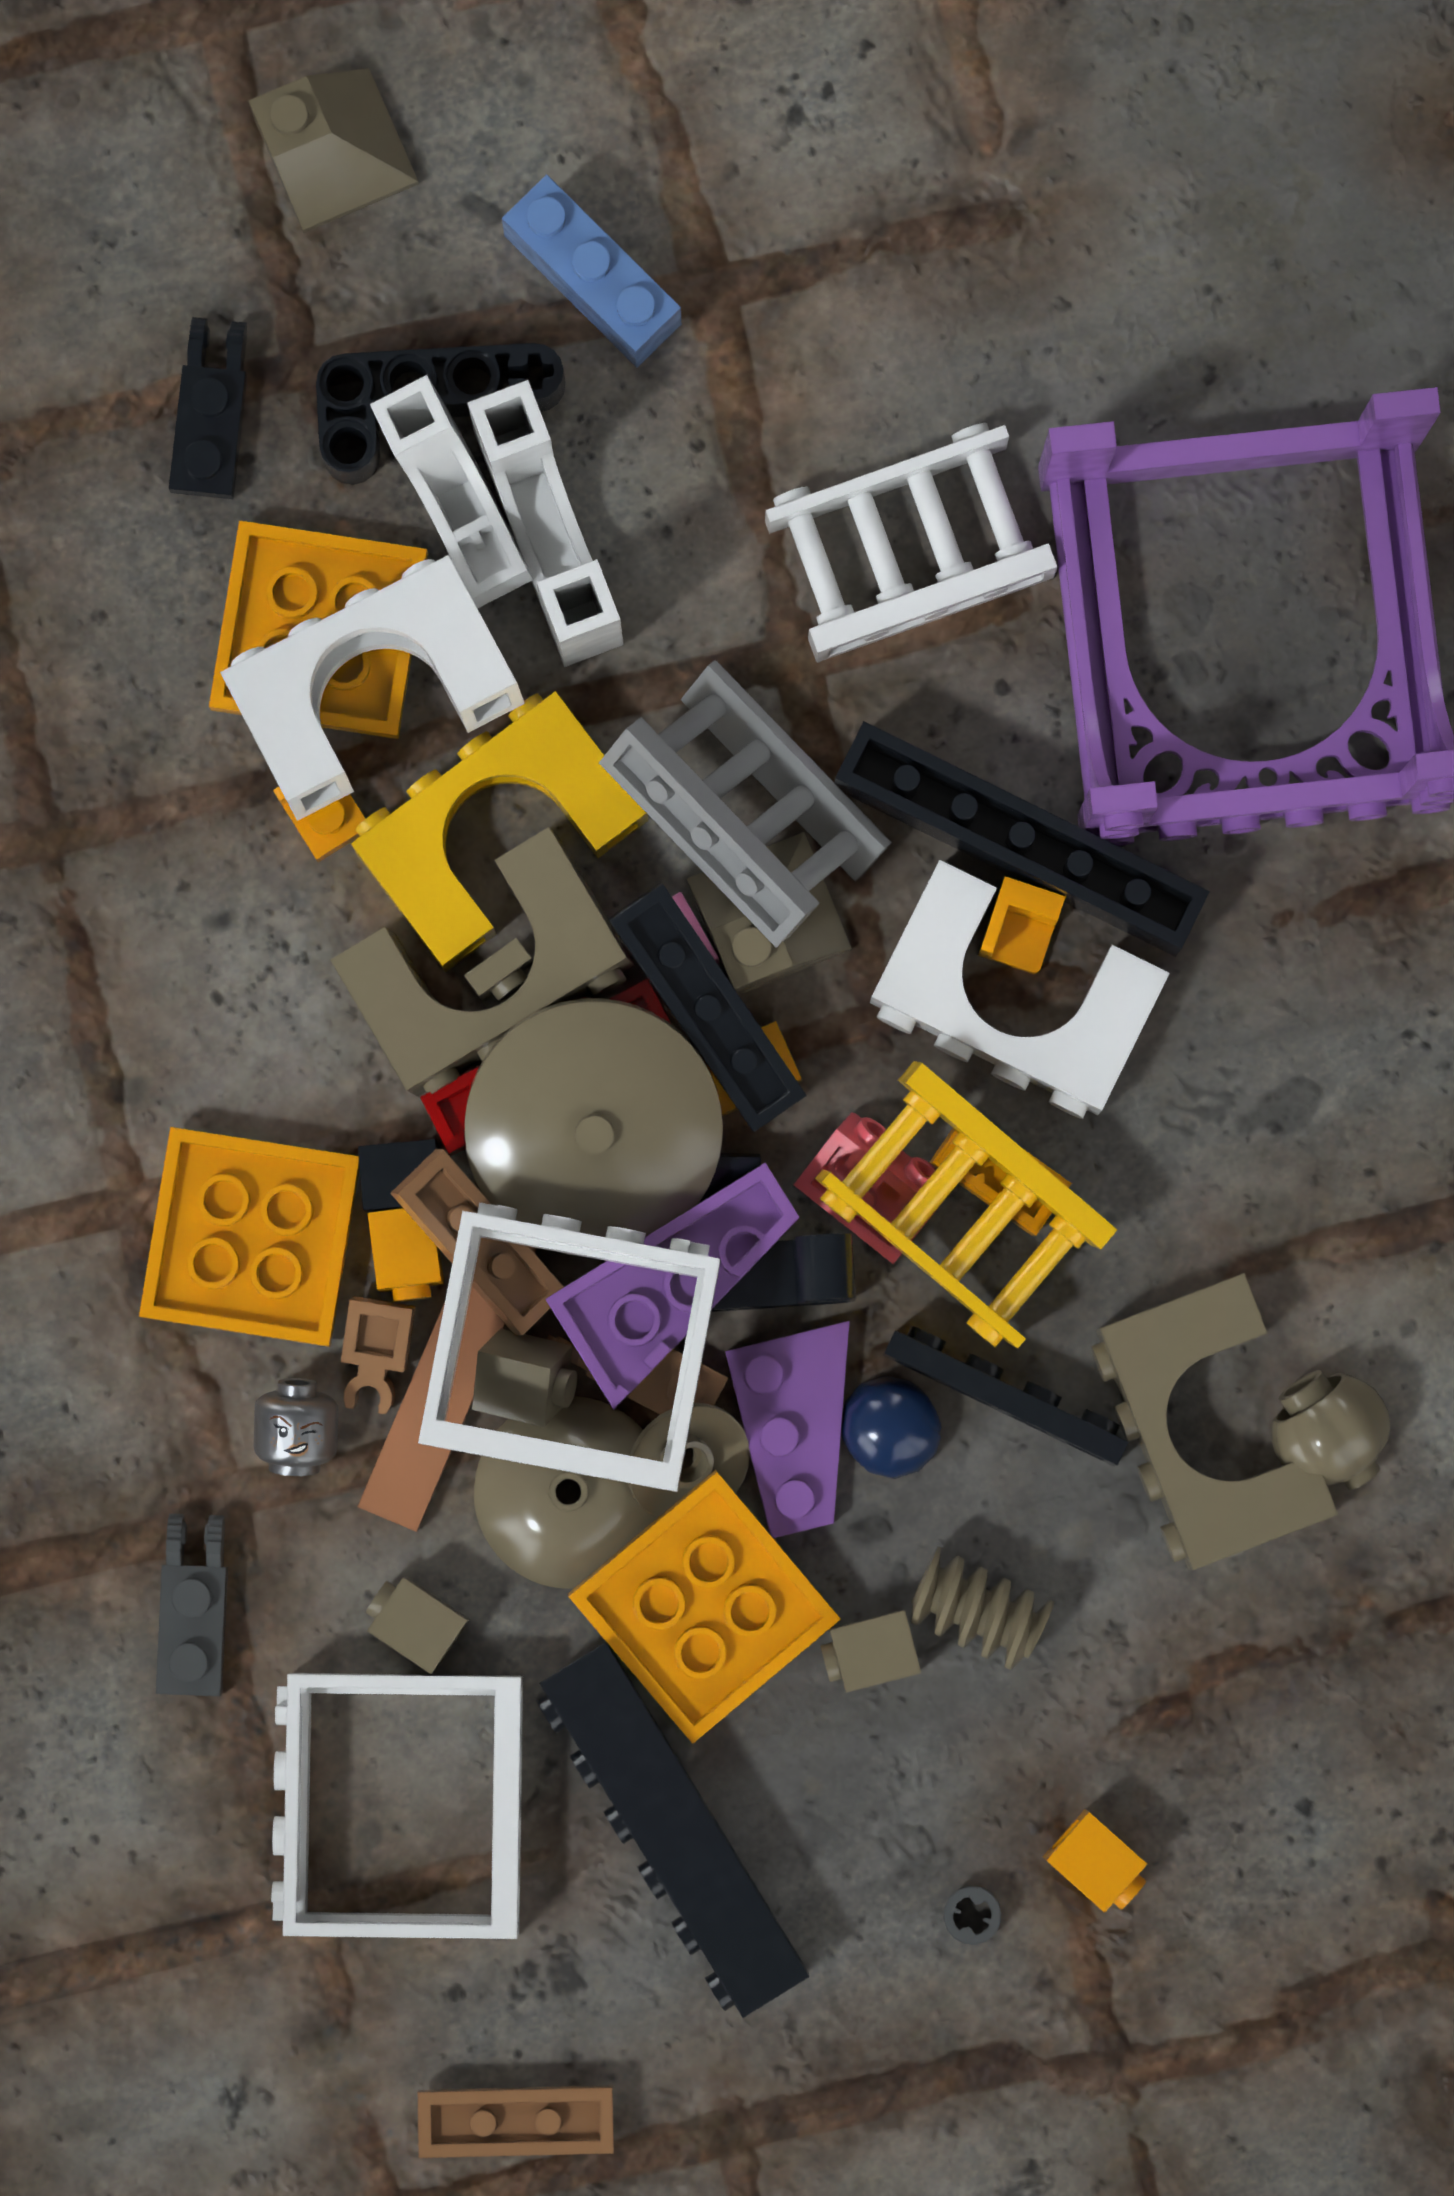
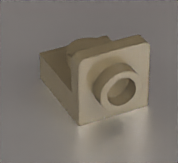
M515 938L464 976L485 1007L490 1009L505 1002L519 990L528 977L533 961L519 940Z

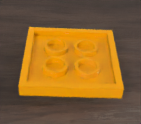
M239 520L209 701L210 710L242 715L220 673L231 667L232 661L238 655L255 647H264L266 649L286 639L289 632L305 620L311 618L325 619L344 609L345 604L350 598L364 590L372 588L381 590L399 581L408 568L428 559L427 549ZM377 649L359 654L344 663L332 675L324 689L320 704L322 728L399 739L412 654L395 649Z
M170 1127L139 1317L331 1347L360 1170L359 1156Z
M716 1469L568 1593L571 1601L692 1744L841 1620L839 1615Z

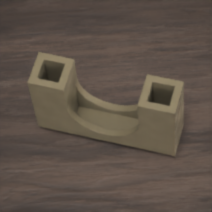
M547 827L494 860L531 923L535 939V955L528 977L519 990L505 1002L490 1009L473 1012L454 1010L442 1005L427 988L398 936L386 927H383L331 959L332 964L406 1091L417 1097L425 1092L435 1093L457 1080V1077L461 1076L459 1073L461 1070L480 1059L483 1061L494 1044L522 1019L548 1006L580 999L588 993L593 998H600L621 986L627 980L623 972L635 966L559 835L550 827Z
M1244 1273L1096 1330L1100 1343L1090 1346L1095 1363L1104 1382L1115 1379L1123 1403L1114 1406L1115 1414L1126 1441L1138 1439L1147 1463L1137 1466V1470L1150 1502L1161 1499L1170 1523L1160 1526V1529L1174 1563L1184 1559L1188 1570H1196L1338 1515L1324 1476L1307 1473L1294 1462L1281 1465L1244 1480L1221 1481L1207 1477L1190 1467L1178 1454L1171 1441L1167 1427V1405L1172 1389L1180 1376L1191 1365L1207 1356L1267 1334L1266 1327Z

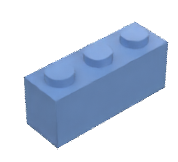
M547 174L502 217L504 236L636 368L682 325L681 307Z

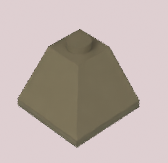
M369 68L308 75L248 100L256 125L303 233L419 185Z
M805 832L767 846L790 872H793L813 855ZM704 872L687 878L704 925L719 957L723 972L738 995L852 950L824 879L809 891L820 904L796 931L776 948Z

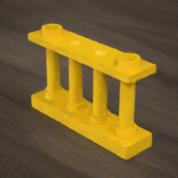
M913 1061L897 1080L910 1091L903 1099L907 1104L906 1107L842 1182L831 1172L822 1169L815 1178L827 1189L820 1197V1200L848 1223L858 1215L973 1313L966 1324L996 1348L1001 1340L1004 1339L1010 1345L1019 1348L1026 1338L1008 1324L1012 1317L1072 1246L1079 1249L1086 1241L1089 1245L1102 1249L1117 1229L926 1065ZM940 1116L958 1132L951 1141L956 1147L892 1223H890L862 1198L926 1122L933 1125ZM989 1158L1007 1174L1000 1182L1004 1189L939 1265L915 1245L911 1239L973 1165L977 1163L979 1166H982ZM1038 1200L1055 1215L1049 1223L1053 1230L990 1305L987 1306L959 1281L1025 1204L1030 1208Z

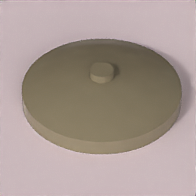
M585 998L557 1003L536 1011L510 1028L494 1044L478 1068L470 1088L465 1113V1143L471 1171L480 1191L492 1205H502L518 1209L516 1221L541 1225L543 1214L582 1221L580 1233L601 1237L606 1236L607 1226L644 1232L646 1237L695 1207L701 1201L715 1174L723 1136L722 1112L717 1089L707 1065L693 1044L677 1028L653 1012L630 1003L603 998Z

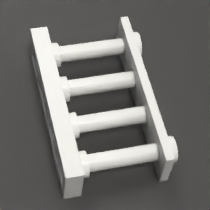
M987 423L972 425L951 436L953 444L812 494L809 487L805 486L787 491L773 499L775 507L765 512V523L769 534L790 527L821 612L816 617L818 626L810 628L808 634V641L817 663L1054 578L1057 564L1049 543L1033 549L1031 541L1023 540L992 454L1007 448L1009 434L1005 425L989 430ZM967 463L1000 551L995 553L997 562L975 570L971 562L964 563L933 479V475ZM908 484L941 571L935 575L938 583L914 591L911 583H904L873 499L874 496ZM846 506L850 507L881 591L876 596L877 605L854 612L851 604L845 605L813 519Z

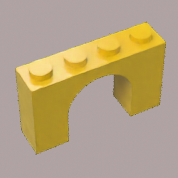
M556 691L544 700L539 693L527 698L524 701L525 704L512 710L508 715L513 722L493 738L488 731L473 738L457 753L462 760L443 775L437 769L428 772L406 791L411 798L392 813L386 807L377 810L355 829L360 836L351 843L355 853L445 972L497 935L492 924L455 877L447 860L446 839L449 826L458 809L471 796L485 788L499 784H520L534 788L556 803L597 858H600L648 822V814L599 764L604 754Z

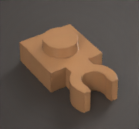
M357 1296L349 1299L341 1362L359 1365L358 1374L350 1380L344 1391V1404L346 1408L354 1409L359 1400L360 1388L371 1386L380 1395L378 1413L387 1414L395 1401V1387L387 1376L388 1370L404 1372L407 1369L416 1306Z

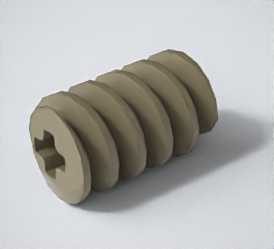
M937 1546L911 1601L913 1603L911 1623L918 1626L932 1612L936 1614L934 1634L940 1637L954 1624L959 1625L958 1645L963 1648L977 1635L983 1637L981 1656L986 1659L1003 1646L1006 1648L1004 1667L1012 1670L1024 1657L1029 1658L1046 1626L1055 1602L1049 1600L1035 1613L1033 1612V1591L1025 1589L1012 1602L1010 1601V1580L1002 1578L995 1586L987 1590V1569L979 1566L967 1579H964V1558L956 1555L944 1568H941V1547Z

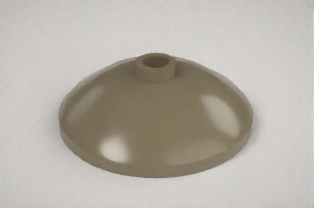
M574 1396L568 1408L563 1407L545 1427L507 1419L497 1431L630 1456L632 1447L643 1429L624 1412L617 1408L613 1410L609 1404L591 1398ZM481 1456L478 1463L474 1483V1503L483 1535L496 1555L508 1567L538 1584L555 1588L574 1589L656 1520L637 1503L631 1493L629 1484L625 1482ZM566 1479L575 1480L581 1487L579 1500L571 1505L560 1502L556 1494L558 1485Z

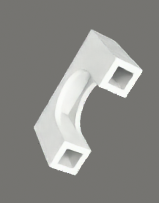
M523 381L468 402L475 437L519 551L533 578L531 581L564 667L622 646L621 619L597 559L592 560L556 465L550 435L529 381Z
M449 555L437 561L427 559L414 564L403 573L402 579L381 590L372 588L354 595L347 601L344 609L323 620L321 618H311L299 623L289 632L286 639L266 649L264 647L251 648L238 655L232 661L231 667L220 672L297 821L354 792L322 729L320 720L321 699L328 681L344 663L353 657L371 650L395 649L420 658L432 668L440 679L468 733L525 704L517 681Z
M939 860L871 997L870 1003L881 1008L877 1018L908 1034H911L914 1026H917L938 1036L934 1046L964 1062H968L971 1055L974 1054L994 1064L995 1066L991 1074L1013 1087L1025 1091L1029 1082L1051 1092L1052 1095L1049 1103L1072 1116L1083 1119L1087 1110L1099 1115L1170 973L1112 945L1080 1009L1064 1026L1051 1033L1036 1037H1018L1000 1032L984 1022L974 1011L966 996L962 979L965 953L997 888Z

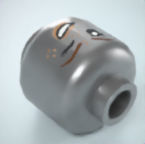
M300 1378L282 1379L278 1381V1390L265 1393L256 1401L253 1447L259 1459L269 1463L270 1472L287 1476L318 1474L320 1472V1465L329 1462L336 1455L338 1405L331 1396L317 1392L316 1381Z

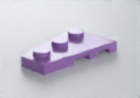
M850 1321L725 1351L744 1431L749 1443L750 1455L769 1532L773 1538L834 1523Z

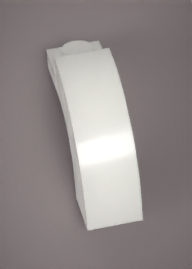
M425 375L371 403L370 406L395 458L421 498L477 609L532 581L533 578L514 541L515 538L488 483L428 376Z

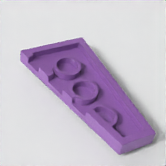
M764 1163L646 1236L644 1245L670 1249L671 1238L710 1245L708 1256L720 1259L712 1305L713 1309L800 1217L769 1167ZM606 1261L545 1299L613 1410L686 1337L697 1282L696 1277Z

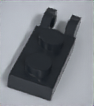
M192 317L187 349V365H182L169 491L174 494L233 500L247 385V374L243 371L247 323L236 321L231 323L226 338V369L204 367L206 348L209 346L210 339L208 319Z

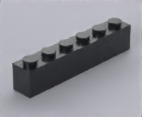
M863 721L835 777V784L844 794L1027 884L1066 896L1065 903L1175 957L1182 949L1210 892Z
M607 1642L603 1643L540 1682L539 1684L546 1694L536 1700L537 1704L555 1733L567 1728L580 1750L570 1755L571 1760L589 1789L600 1783L613 1805L603 1812L623 1844L634 1838L647 1861L637 1866L655 1898L658 1900L666 1894L670 1897L680 1914V1917L673 1920L671 1924L690 1955L702 1950L715 1971L705 1977V1980L723 2010L726 2011L735 2005L742 2018L809 1978L807 1968Z

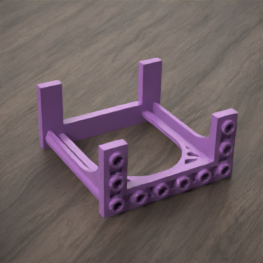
M1438 387L1373 394L1358 421L1124 446H1117L1114 421L1049 428L1038 471L1041 491H1050L1084 791V802L1077 814L1080 828L1117 846H1125L1134 843V836L1146 832L1158 831L1160 841H1175L1197 837V827L1222 824L1223 834H1241L1260 830V820L1285 818L1286 827L1297 828L1324 823L1323 814L1348 811L1350 821H1364L1386 817V807L1411 804L1412 814H1430L1451 809L1450 803L1454 802V734L1447 715L1443 695L1415 452L1441 413ZM1357 458L1377 624L1375 665L1369 685L1359 705L1343 725L1328 738L1305 751L1281 759L1254 762L1236 761L1208 754L1185 743L1161 724L1149 710L1140 696L1131 675L1125 648L1107 484ZM1387 672L1390 673L1391 686L1383 684ZM1124 700L1127 701L1133 710L1129 714L1125 713ZM1389 701L1390 710L1386 719L1395 718L1397 731L1387 723L1372 718L1371 709L1375 704ZM1139 727L1150 732L1152 742L1141 748L1135 758L1131 759L1129 746L1137 745L1131 728ZM1365 732L1379 738L1389 752L1387 767L1381 770H1370L1358 764L1348 749L1350 736L1354 733ZM1162 753H1173L1181 760V777L1170 790L1156 793L1155 781L1144 782L1143 780L1145 768L1154 757ZM1335 757L1350 778H1345L1339 772L1331 770L1325 773L1327 778H1324L1317 773L1316 763L1322 758ZM1264 769L1272 770L1276 775V783L1272 786L1263 785L1259 781L1260 771ZM1208 770L1217 775L1219 781L1218 786L1214 790H1210L1211 785L1207 783L1198 787L1193 794L1185 795L1193 782L1196 772ZM1290 773L1301 783L1289 784ZM1242 778H1245L1247 788L1235 790Z

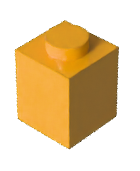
M404 1208L367 1213L377 1290L380 1292L392 1291L393 1302L431 1298L430 1286L444 1284L440 1249Z
M1086 1809L1082 1811L1043 1856L1050 1865L1104 1913L1113 1903L1122 1910L1146 1883V1880L1139 1873L1146 1867L1147 1863Z

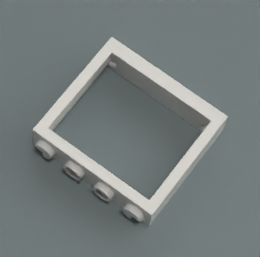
M479 1202L477 1213L462 1211L418 1443L678 1492L720 1267L719 1258L708 1256L710 1245L671 1238L670 1249L644 1245L646 1233L607 1226L605 1237L580 1233L582 1221L543 1214L541 1225L516 1221L518 1209L502 1205L496 1206ZM481 1238L697 1278L663 1462L446 1422Z
M347 1673L287 1674V1686H277V1706H275L276 1725H287L286 1751H276L274 1757V1789L285 1790V1816H274L272 1837L273 1855H284V1882L273 1881L271 1895L273 1921H283V1936L517 1939L520 1926L523 1676ZM311 1693L495 1696L491 1915L307 1912Z

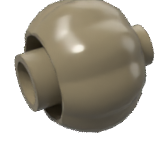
M1316 1370L1303 1376L1282 1392L1279 1400L1284 1407L1274 1417L1272 1422V1443L1275 1454L1282 1465L1294 1462L1307 1473L1323 1475L1327 1485L1344 1483L1348 1490L1362 1486L1377 1475L1380 1467L1376 1463V1459L1389 1440L1391 1424L1388 1409L1381 1396L1372 1386L1348 1374L1337 1373L1326 1378L1321 1370Z

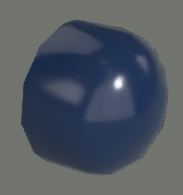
M884 1375L861 1383L844 1402L841 1437L852 1457L869 1473L897 1479L919 1472L936 1454L941 1440L939 1433L942 1428L940 1418L929 1397L914 1383Z

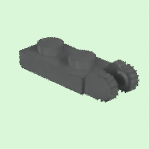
M169 1513L166 1565H162L156 1694L222 1696L228 1567H223L225 1517L222 1515H209L208 1523L205 1525L204 1541L206 1544L207 1566H185L184 1544L187 1541L185 1515Z

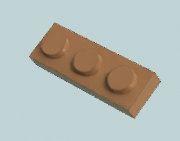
M435 1149L390 1193L451 1263H453L462 1211L477 1213L479 1202L491 1204L443 1149ZM481 1238L472 1287L514 1334L524 1335L550 1309L545 1299L564 1288V1286L529 1246Z
M613 2085L419 2090L417 2092L419 2158L614 2154Z

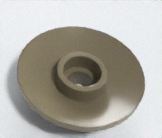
M694 1403L686 1449L688 1448L683 1460L678 1492L628 1483L634 1499L649 1515L657 1519L715 1469L733 1491L737 1493L748 1470L750 1450L743 1428L727 1411L710 1404ZM673 1408L659 1415L645 1427L634 1443L630 1456L663 1462Z

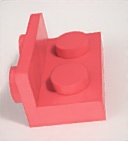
M852 1112L834 1131L793 1185L889 1262L894 1264L902 1255L896 1247L858 1215L848 1223L820 1200V1197L827 1189L815 1178L822 1169L831 1172L842 1182L886 1130L877 1121L867 1117L861 1118ZM902 1150L862 1199L888 1222L892 1223L935 1172L936 1168L922 1158L910 1157ZM920 1230L914 1235L911 1241H913V1239L917 1236Z

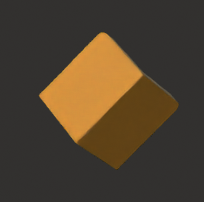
M1005 876L978 956L1032 974L1038 973L1066 896Z

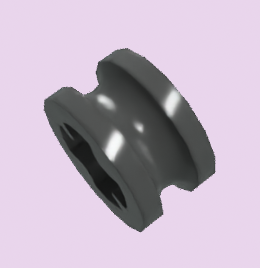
M967 1886L958 1889L950 1896L944 1907L943 1919L947 1931L954 1939L963 1944L977 1945L987 1942L995 1935L1001 1924L1002 1911L999 1901L992 1892L979 1886ZM970 1897L975 1905L986 1902L990 1907L992 1916L984 1917L983 1921L988 1923L989 1926L983 1932L976 1934L971 1926H965L961 1929L957 1926L954 1913L960 1914L962 1912V1909L956 1907V1905L963 1898Z

